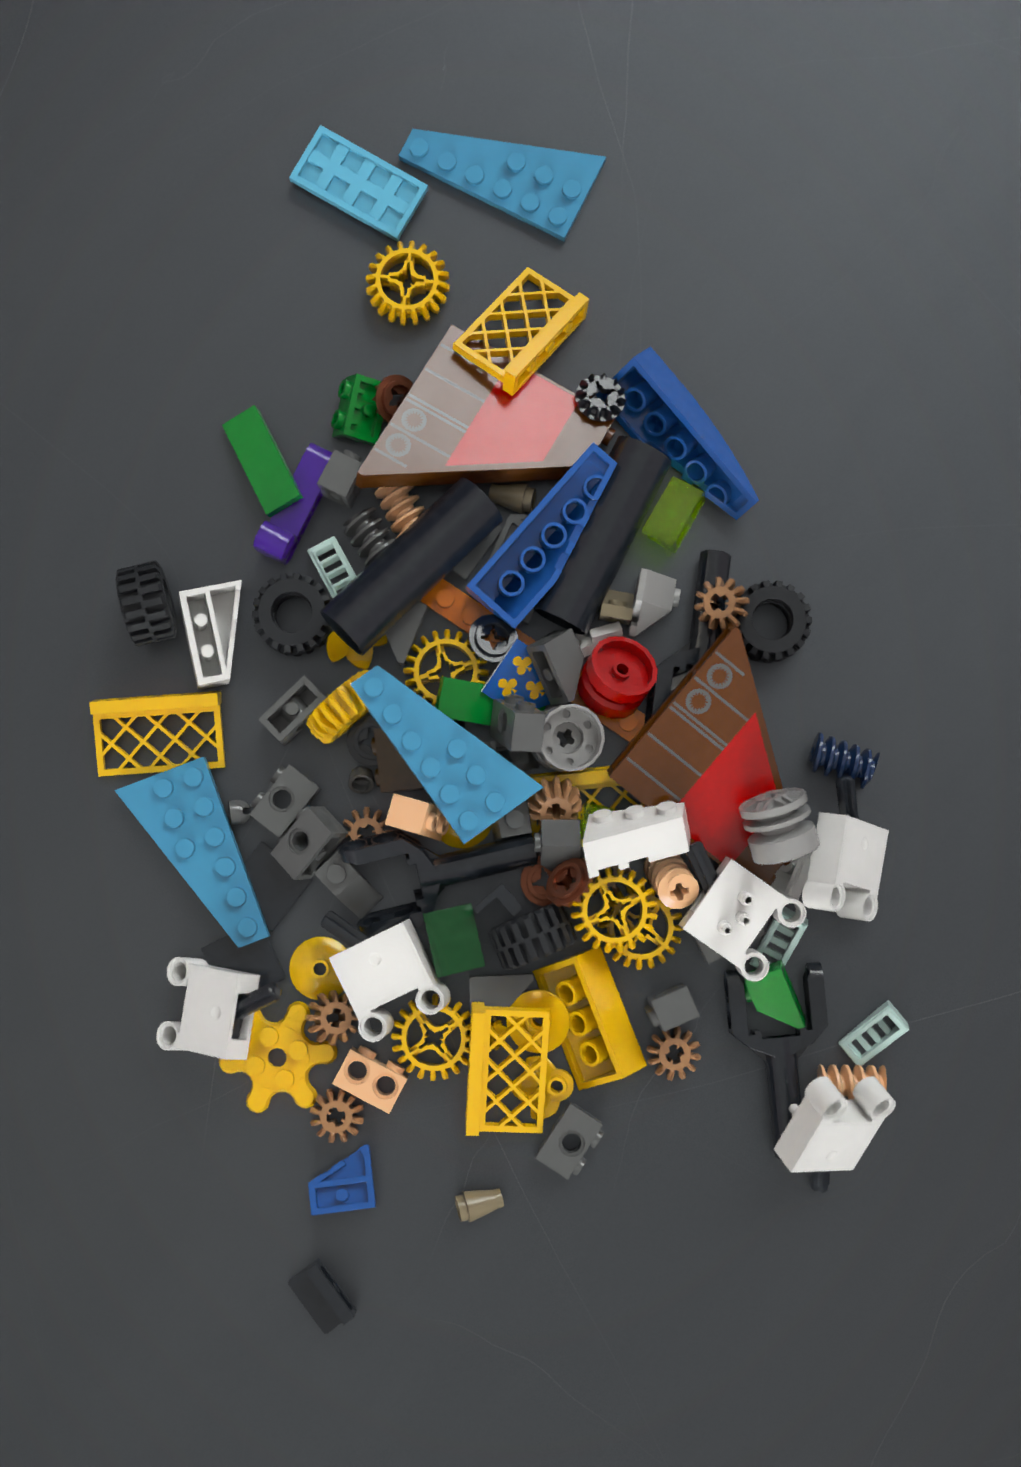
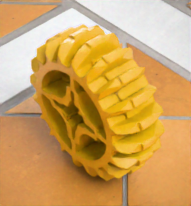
M412 240L409 242V248H403V243L398 241L397 250L393 251L391 246L387 245L385 247L387 256L377 253L375 257L379 264L370 263L369 270L373 274H368L365 277L366 282L371 284L366 288L367 295L373 296L370 299L372 307L379 306L378 314L380 316L389 312L388 321L391 323L396 320L397 316L400 317V324L402 326L406 325L407 318H412L413 325H418V316L421 315L425 321H429L430 315L428 311L431 310L433 313L438 314L440 307L437 303L445 304L447 298L443 293L450 290L449 284L445 282L449 279V272L442 271L445 267L444 260L436 261L438 255L435 250L426 255L427 245L422 244L416 250L415 242ZM404 263L400 271L389 272V275H386L392 267ZM415 263L426 268L433 280H428L426 276L418 275L415 272ZM410 272L412 284L410 288H407V294L405 295L403 283H405V279H408ZM382 287H389L391 291L398 292L401 303L398 304L389 299ZM430 292L422 301L411 304L412 299L416 295Z
M449 629L444 631L445 639H439L438 632L436 630L432 631L434 641L429 643L427 637L422 636L420 639L425 647L421 649L418 645L413 644L411 648L418 655L417 657L408 655L406 661L414 664V666L404 668L403 672L406 675H413L414 678L406 680L405 685L407 687L416 685L417 688L412 691L418 695L422 694V698L427 702L431 701V705L434 707L437 696L430 693L423 684L428 682L440 683V677L437 673L442 671L441 657L444 658L445 664L449 665V669L452 666L455 669L451 673V678L457 679L459 675L472 669L473 675L470 682L486 684V682L479 680V677L489 676V670L479 669V666L485 665L488 661H480V659L476 658L477 654L471 652L469 640H466L465 643L461 642L463 636L461 631L456 633L455 640L450 639ZM444 647L460 650L469 660L465 662L451 661L448 659ZM435 650L437 656L436 666L427 671V673L420 675L424 659Z
M362 670L352 675L328 695L313 710V713L309 715L306 725L315 738L319 739L323 744L334 742L347 732L357 720L363 718L369 712L351 687V683L367 673L368 670Z
M611 867L605 868L606 877L601 878V875L594 877L596 881L587 885L589 892L581 895L583 896L581 903L573 901V906H580V912L571 913V918L577 919L581 917L582 923L575 925L574 928L576 931H580L583 928L587 929V932L582 936L584 942L588 941L591 936L596 938L592 948L597 949L602 941L605 942V953H610L612 944H616L618 953H623V942H627L629 948L633 950L636 948V945L632 938L636 936L641 942H645L646 937L640 931L643 928L650 932L654 930L652 925L646 924L647 918L657 919V914L648 913V907H656L658 902L654 900L647 902L646 897L652 895L654 890L649 888L642 891L641 887L647 880L641 878L637 883L633 882L636 876V871L631 870L627 878L623 877L624 869L619 870L617 868L616 876H612ZM619 882L625 884L635 894L618 899L612 894L607 883ZM598 888L603 900V906L598 912L588 917V901L592 893ZM606 894H608L610 900H615V904L618 902L624 904L629 901L628 904L622 906V909L619 910V918L622 925H620L618 919H613V915L610 917L604 915L599 918L600 915L606 913L605 911L609 909V901ZM640 902L638 922L630 930L625 919L626 912L629 908ZM610 920L614 922L621 936H605L596 931L593 925Z
M645 884L641 887L642 891H645ZM626 886L627 896L624 897L621 891L616 893L615 896L618 899H623L635 893ZM655 890L646 899L647 901H657L658 905L656 907H649L648 913L656 914L659 910L662 911L666 922L665 935L662 938L655 930L650 932L653 937L647 933L643 934L648 940L657 945L653 950L644 953L628 951L629 946L627 942H623V953L616 951L612 960L616 962L622 955L626 956L623 961V966L626 968L630 966L631 960L634 959L636 960L635 967L637 970L642 969V960H646L648 967L652 969L655 967L653 957L657 956L661 963H665L666 958L662 954L664 950L674 955L675 950L669 946L670 941L678 944L681 943V938L673 936L674 930L683 931L684 929L679 925H674L673 920L682 918V913L671 914L670 910L672 908L665 906L659 897H655ZM608 898V904L612 909L610 912L605 911L606 913L602 914V916L607 915L610 917L613 915V919H615L616 915H619V910L622 909V906L629 903V901L624 904L620 902L615 904L613 900ZM627 910L625 919L629 929L632 930L634 928L633 922L627 916L635 920L636 918L639 919L640 915H634ZM647 918L646 924L652 925L654 919ZM607 920V922L597 923V927L607 928V933H603V935L616 937L614 922ZM636 936L632 938L634 943L638 940ZM612 944L611 950L613 948L616 949V944Z
M437 993L433 994L432 1003L430 1004L439 1005ZM413 1000L409 1001L408 1005L412 1012L408 1013L404 1009L399 1011L400 1016L406 1019L405 1022L394 1021L393 1026L401 1029V1033L394 1032L391 1034V1039L401 1040V1044H396L392 1047L393 1052L404 1051V1054L398 1058V1063H404L409 1059L411 1063L406 1071L411 1073L415 1066L419 1067L420 1070L417 1075L419 1079L423 1078L425 1070L430 1071V1081L436 1080V1071H441L444 1080L448 1079L447 1068L451 1067L455 1074H459L460 1068L456 1063L460 1061L463 1065H468V1058L463 1054L464 1052H470L469 1045H467V1041H470V1034L468 1035L467 1033L470 1030V1023L465 1024L464 1020L470 1017V1011H465L462 1015H459L457 1011L461 1008L462 1003L458 1001L453 1008L449 1007L448 1003L440 1012L448 1014L453 1019L442 1025H436L418 1009ZM416 1018L422 1029L423 1037L410 1048L408 1030L411 1022ZM459 1027L461 1044L457 1052L452 1055L446 1044V1036L452 1030ZM428 1028L432 1029L433 1032H441L448 1028L443 1032V1037L439 1039L442 1041L441 1047L434 1041L420 1046L425 1043L426 1037H429V1034L426 1033ZM432 1049L443 1058L444 1062L429 1063L421 1060L416 1055L425 1050Z

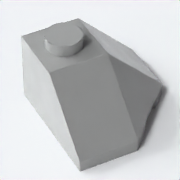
M641 568L636 581L632 607L634 609L627 638L634 640L668 616L672 611V607H678L681 589L675 588L676 579Z

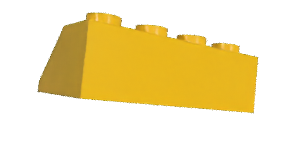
M601 946L597 949L591 948L533 971L539 989L549 991L558 996L568 1009L570 1029L561 1046L578 1090L624 1079L647 1066Z

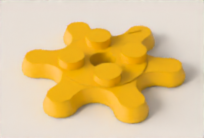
M296 1001L290 1004L286 1015L278 1022L266 1020L261 1010L254 1012L247 1060L219 1058V1066L222 1071L230 1074L243 1072L250 1077L252 1088L247 1095L246 1104L252 1112L261 1113L269 1107L273 1095L278 1092L290 1094L294 1098L295 1103L301 1108H310L316 1103L318 1093L309 1081V1072L315 1065L332 1063L337 1057L338 1050L336 1045H329L328 1040H324L321 1043L307 1038L304 1029L307 1022L305 1015L310 1014V1008L304 1002ZM279 1048L285 1052L286 1062L284 1065L273 1066L269 1060V1053L272 1049Z

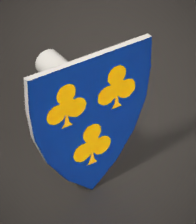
M516 638L481 692L492 699H505L507 694L523 696L524 701L534 703L535 708L550 704L526 647L528 645Z

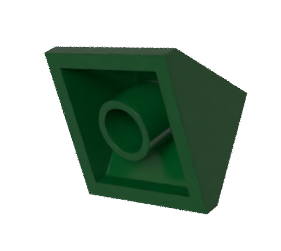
M471 903L423 914L437 978L485 966Z

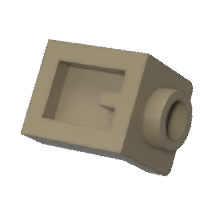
M609 590L600 607L598 620L630 625L634 609L632 608L634 594Z

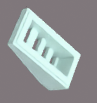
M335 536L307 550L332 598L337 595L336 591L347 586L356 577ZM335 549L336 554L319 561V556ZM341 560L343 565L328 573L325 572L324 568ZM347 571L348 577L332 585L331 579Z
M784 906L782 910L783 918H792L795 912ZM773 917L756 950L761 954L764 952L778 961L782 960L785 966L808 926V919L805 918L804 922L797 926L796 930L782 925ZM777 930L791 939L788 942L774 935V932ZM769 941L785 949L784 953L782 954L767 946ZM752 957L749 964L758 968V957Z
M887 1000L844 1036L838 1044L856 1065L862 1066L909 1030V1025L893 1004ZM886 1015L896 1025L894 1028L891 1029L883 1019ZM877 1023L884 1031L885 1035L883 1037L872 1027L874 1024ZM865 1031L876 1042L873 1046L862 1035ZM857 1039L866 1052L861 1054L852 1044V1041Z

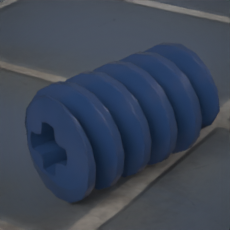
M818 732L812 744L808 761L812 762V772L815 773L822 765L824 766V776L827 777L832 770H836V779L843 777L844 774H848L854 780L860 778V788L864 789L874 775L880 752L872 758L871 749L866 748L860 754L859 745L854 744L848 750L847 741L841 740L836 746L835 737L829 736L824 742L823 733Z

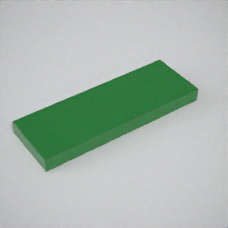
M253 405L222 425L268 517L274 516L303 498L256 405Z
M441 676L435 708L450 719L490 726L493 699L481 692L485 684ZM545 706L540 707V708H537V709H539L540 711H543V710H545Z

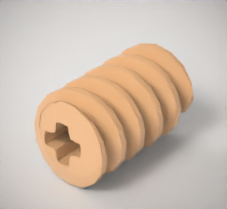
M414 486L379 487L374 494L377 499H384L381 501L380 507L382 510H389L385 515L387 521H395L390 527L392 532H401L399 534L401 535L419 517L418 515L425 510L424 506L414 507L413 505L420 497L419 495H408V492Z
M680 854L649 862L648 857L644 862L645 875L665 906L672 909H682L688 907L696 900L700 889L698 882L680 857Z
M822 1064L818 1066L817 1078L822 1076L828 1077L843 1097H848V1100H854V1087L866 1077H876L887 1090V1073L884 1065L879 1067L878 1073L874 1065H868L865 1072L861 1065H855L852 1072L849 1065H842L840 1072L834 1064L829 1065L827 1072Z

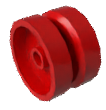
M613 636L601 640L581 669L577 685L581 699L588 708L598 715L610 719L626 718L634 714L657 681L658 669L655 659L644 646L635 640L623 636Z

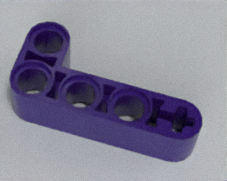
M314 443L309 444L293 474V478L303 498L272 516L269 522H263L253 543L254 548L258 552L284 565L289 563L323 497L317 482L332 452Z

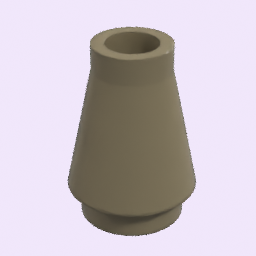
M529 484L491 485L489 499L493 503L520 514H525V512L531 513L534 510L537 495L536 488L530 487Z
M499 1188L493 1190L461 1191V1195L455 1196L456 1209L461 1222L468 1220L471 1223L498 1208L504 1207L503 1197Z

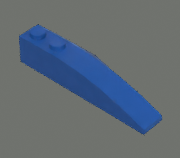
M651 346L634 356L612 378H617L621 388H625L624 395L626 399L622 412L615 419L631 438L640 440L665 454L671 460V466L682 474L681 478L690 485L694 483L705 492V497L735 520L740 518L759 501L745 472L711 419ZM599 391L596 394V397L600 398L602 402L605 403V400L609 394H602Z
M593 442L467 584L465 590L487 610L515 629L558 580L617 462Z

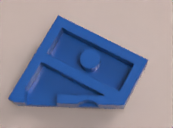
M369 1144L363 1145L359 1150L332 1166L328 1171L308 1182L311 1216L377 1208Z

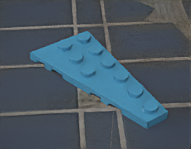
M412 129L399 154V160L565 241L606 161V156Z
M378 665L351 683V687L463 844L543 788L541 784Z
M201 757L114 790L238 948L270 937L206 757Z

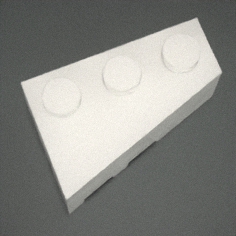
M242 580L179 591L178 593L198 690L226 685L230 682Z
M665 801L657 806L643 807L641 805H633L625 810L611 811L609 809H601L593 814H589L582 843L589 878L600 876L598 870L618 865L619 870L629 868L628 862L648 857V861L653 862L689 852L691 835L685 803Z

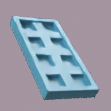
M322 125L319 126L289 177L290 182L397 242L428 191L427 184Z

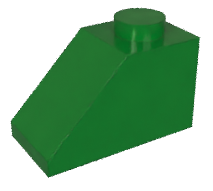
M782 960L769 964V971L762 980L750 981L745 978V998L748 1003L753 1001L758 1012L797 1029L805 1027V1014Z

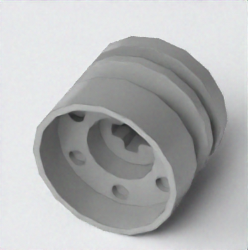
M577 704L553 706L542 711L546 714L541 752H531L539 764L544 768L554 771H577L585 769L596 761L602 753L605 741L604 729L596 714L587 707ZM557 733H564L567 743L559 745L560 739L557 737Z
M784 788L765 792L746 800L739 806L742 819H745L743 822L744 829L749 832H755L747 839L754 863L761 865L784 863L808 855L818 848L820 843L815 824L812 821L803 820L811 813L809 805L805 804L808 798L804 789Z

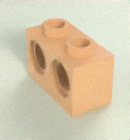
M393 794L385 825L441 841L442 835H445L448 830L449 823L437 806L399 794Z
M360 1045L358 1049L352 1047L332 1084L389 1114L409 1077L404 1074L405 1068L391 1060H388L387 1064L375 1059L377 1053L365 1046ZM360 1061L365 1064L367 1073L364 1077L356 1078L351 1075L349 1067L352 1062ZM383 1076L391 1077L395 1082V1089L390 1093L382 1092L378 1088L379 1078Z

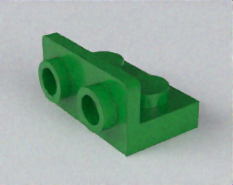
M358 373L347 376L342 380L338 389L339 407L334 412L331 421V427L334 428L332 437L338 439L346 437L371 446L376 444L379 439L383 417L376 413L377 405L372 399L376 396L377 389L375 386L380 384L381 381Z

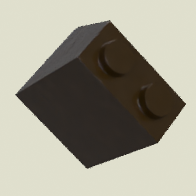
M453 720L465 729V722ZM381 728L374 729L375 737L371 739L373 754L377 756L378 768L375 769V781L377 786L380 787L381 793L424 790Z

